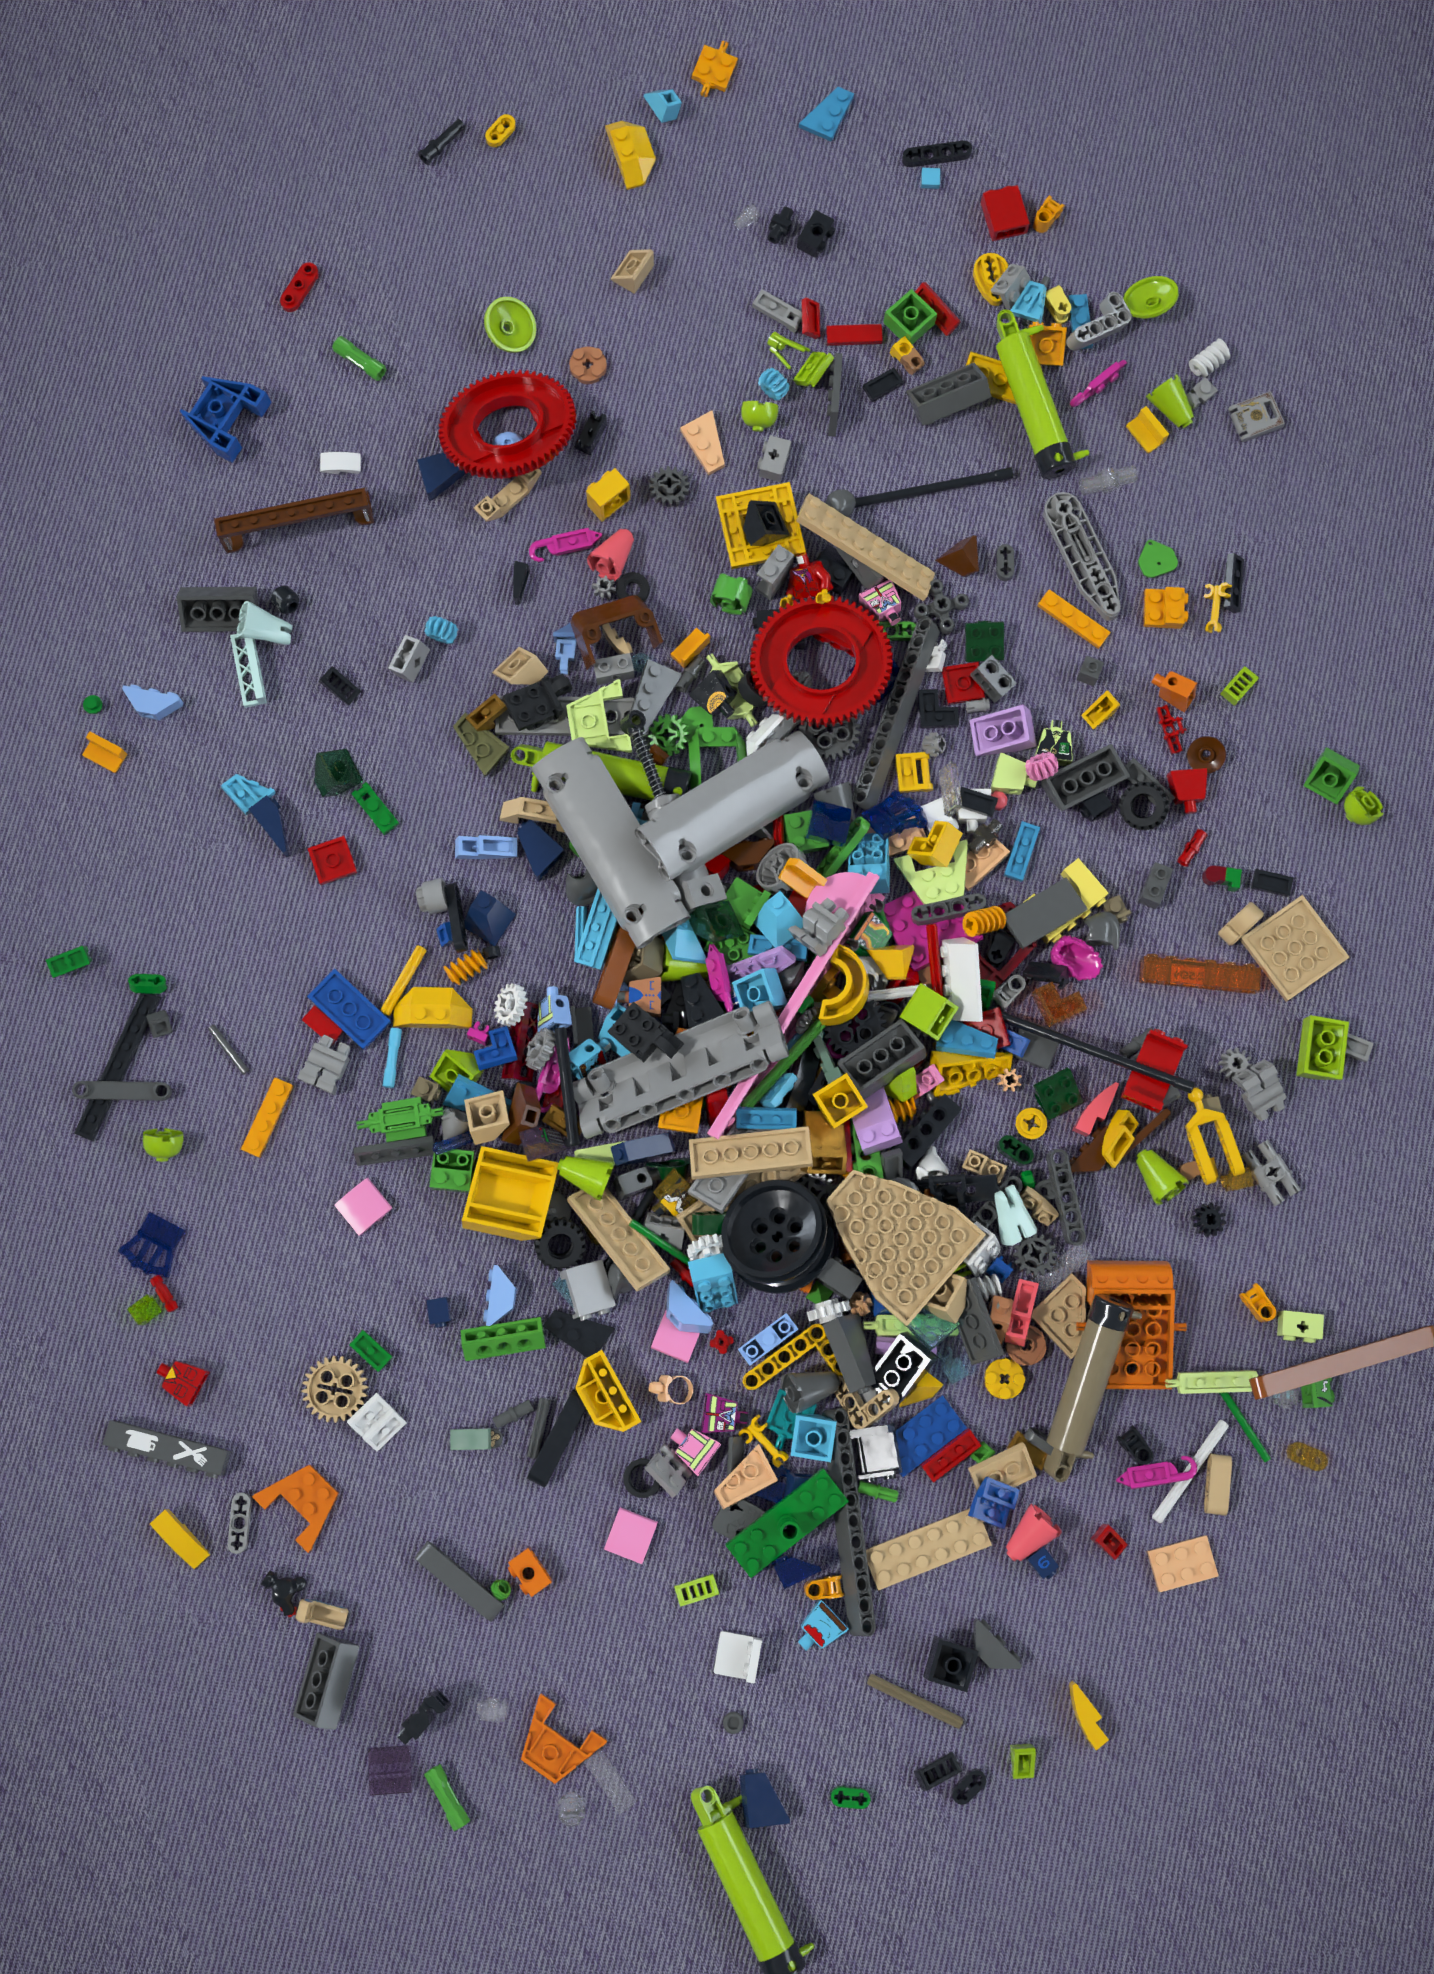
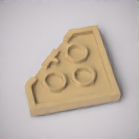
M1072 1273L1033 1309L1031 1317L1069 1359L1076 1355L1083 1331H1076V1322H1086V1287Z

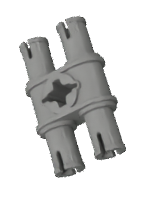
M1267 1139L1257 1145L1267 1159L1265 1165L1259 1162L1252 1149L1241 1157L1250 1168V1175L1254 1177L1260 1186V1191L1267 1194L1275 1207L1285 1201L1275 1186L1277 1181L1282 1182L1290 1196L1299 1192L1301 1188H1299L1291 1176L1293 1174L1292 1170H1289L1281 1158L1282 1155L1276 1153ZM1276 1169L1271 1176L1266 1177L1270 1170Z

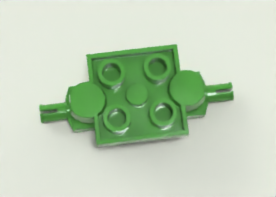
M723 916L717 926L709 924L703 927L695 922L693 923L694 931L700 933V941L706 944L703 949L704 952L708 953L709 944H714L719 952L724 954L725 963L728 965L752 957L747 952L750 935L754 934L753 932Z
M422 1097L382 1103V1109H378V1112L369 1113L368 1120L357 1121L356 1124L359 1125L357 1126L358 1130L369 1128L372 1133H386L387 1143L427 1137L426 1125L432 1124L433 1117L444 1116V1112H440L444 1111L443 1107L431 1109L428 1103L423 1104Z

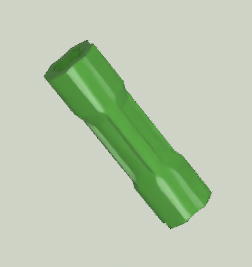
M339 336L333 343V351L363 369L366 374L376 381L381 380L387 370L385 365L365 354L343 336Z
M441 1764L426 1771L424 1776L442 1805L453 1831L469 1823L470 1819L451 1788Z

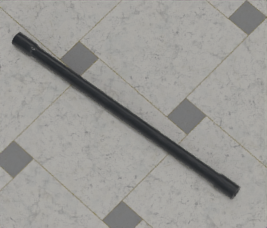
M1009 467L993 472L855 498L856 504L854 508L992 481L1013 479V470Z
M1001 1010L1004 1023L1172 1085L1174 1088L1190 1094L1194 1089L1195 1082L1168 1074L1015 1017Z

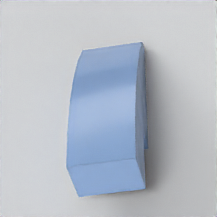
M479 835L478 837L458 836L455 839L456 859L517 857V838Z

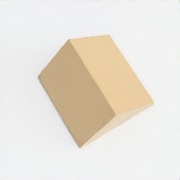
M651 249L630 250L611 277V280L635 294L654 266V252Z

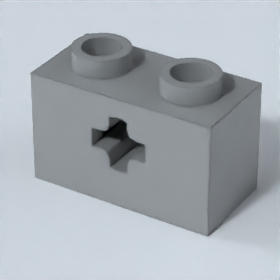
M770 435L768 442L765 441L763 445V459L759 458L758 461L759 477L781 482L791 450V441Z
M405 635L388 669L398 677L413 683L430 649L420 640Z
M630 653L595 660L596 663L593 667L597 686L613 683V681L618 679L623 681L634 678Z
M648 1212L644 1227L678 1250H681L685 1229L677 1218L667 1215L658 1217L655 1213ZM647 1239L652 1246H656L655 1243Z

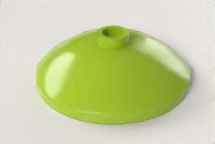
M1152 276L1134 283L1124 294L1123 300L1133 317L1150 319L1170 310L1178 299L1179 291L1177 284L1172 279L1163 276Z
M500 297L488 306L484 316L486 333L494 345L503 351L518 353L524 351L533 343L536 336V322L527 305L513 297Z

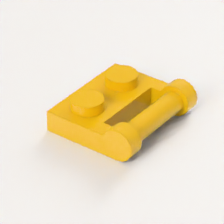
M917 752L895 755L899 793L933 791L928 763L930 759L929 754ZM916 760L921 761L923 784H918Z

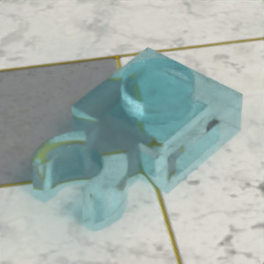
M947 1346L946 1348L949 1351L947 1356H942L940 1351L937 1352L940 1360L945 1361L946 1364L941 1367L950 1383L954 1384L969 1375L959 1356L953 1359L952 1349Z

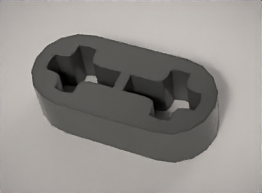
M1008 544L999 546L996 553V574L1001 581L1010 580L1014 574V550ZM1003 550L1008 554L1006 560H1004V555L1001 554ZM1004 565H1006V570L1008 571L1007 575H1004V572H1002Z
M1029 1427L1024 1434L1026 1440L1051 1456L1054 1447L1046 1442L1048 1436L1034 1427Z

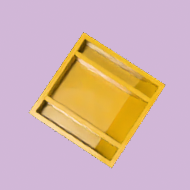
M481 1146L462 1217V1228L520 1241L541 1239L559 1163Z

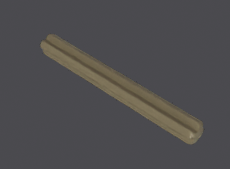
M870 1674L867 1680L869 1686L949 1725L960 1729L964 1719L874 1674Z

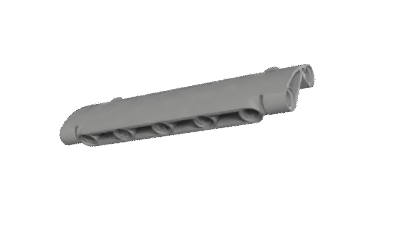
M796 731L783 740L775 739L657 810L649 821L634 830L636 839L659 861V875L665 882H669L682 873L694 871L809 798L810 793L828 783L830 777L822 758L813 744L802 732ZM683 844L685 847L679 850V846Z
M583 737L574 739L538 761L532 767V771L543 788V795L619 925L623 930L629 932V936L637 949L650 944L655 936L689 920L691 916L680 901L681 894L673 879L665 882L658 872L659 861L636 839L634 830L641 825L598 755L592 754ZM562 777H564V778L566 779L565 784L563 783V781H562V779H561ZM638 908H642V909H643L644 912H643L642 915H641V913H640V911H639ZM627 917L632 918L634 922L629 921Z
M768 1000L752 1007V1010L747 1007H740L675 1034L684 1045L672 1059L658 1048L655 1049L644 1063L633 1053H630L596 1067L588 1073L587 1077L574 1081V1099L578 1104L580 1127L586 1139L604 1133V1130L608 1133L618 1132L759 1074L768 1068L770 1062L774 1063L788 1057L789 1051L785 1037L771 1002ZM754 1031L753 1035L747 1036L748 1033ZM609 1092V1094L604 1097L601 1095L603 1093Z

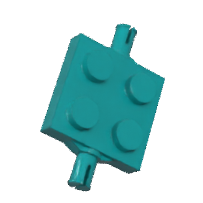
M779 1389L766 1421L768 1423L766 1428L773 1430L779 1435L774 1447L778 1448L780 1443L779 1449L782 1450L786 1438L793 1439L796 1415L814 1414L817 1404L801 1413H792L783 1396H786V1391Z

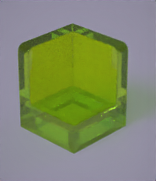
M146 1294L127 1309L140 1326L146 1325L162 1312L161 1307L153 1296Z

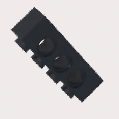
M946 1094L941 1098L937 1096L930 1103L932 1108L929 1112L924 1110L917 1118L920 1122L916 1126L911 1125L905 1132L907 1137L903 1140V1143L892 1147L893 1149H901L903 1166L908 1171L962 1110ZM934 1112H938L941 1114V1121H938L933 1117ZM922 1126L929 1129V1135L922 1134L920 1130ZM908 1141H914L917 1149H910Z

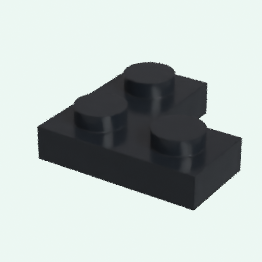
M938 689L918 691L920 728H953L959 726L958 707H939Z

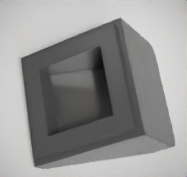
M165 1010L146 1016L153 1038L172 1033L170 1021Z

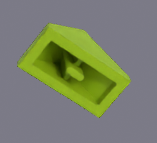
M915 1068L908 1069L884 1087L886 1095L902 1102L916 1095Z
M1032 1744L1010 1745L1013 1779L1034 1778L1035 1747Z

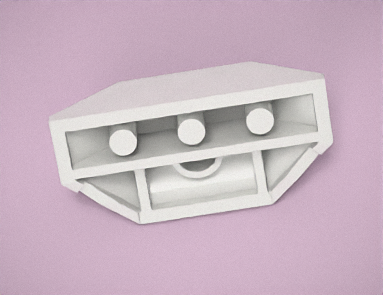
M772 714L769 718L765 717L760 722V727L756 732L753 730L746 737V755L752 754L775 739L783 740L801 720L794 723L793 717L789 720L786 719V714L782 716Z

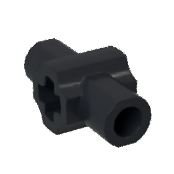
M784 206L779 215H773L769 225V230L771 231L767 237L770 242L777 244L782 235H788L792 225V220L790 219L794 213L791 208Z

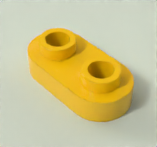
M501 115L486 131L485 137L489 146H501L515 131V119L511 115Z

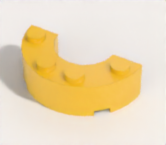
M840 944L832 954L831 964L846 976V985L837 997L822 1000L819 1020L822 1025L826 1026L838 1025L852 1019L863 1008L869 994V978L863 963L851 949Z

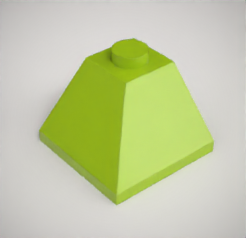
M446 1049L429 1077L449 1093L458 1074L477 1082L485 1069L479 1071L473 1053Z

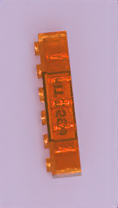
M1146 954L1140 960L1139 983L1256 994L1260 991L1261 968L1255 967L1254 964H1243V966L1236 965L1235 962L1219 964L1215 960H1204V962L1197 961L1196 958L1180 960L1176 956L1160 958L1157 954Z

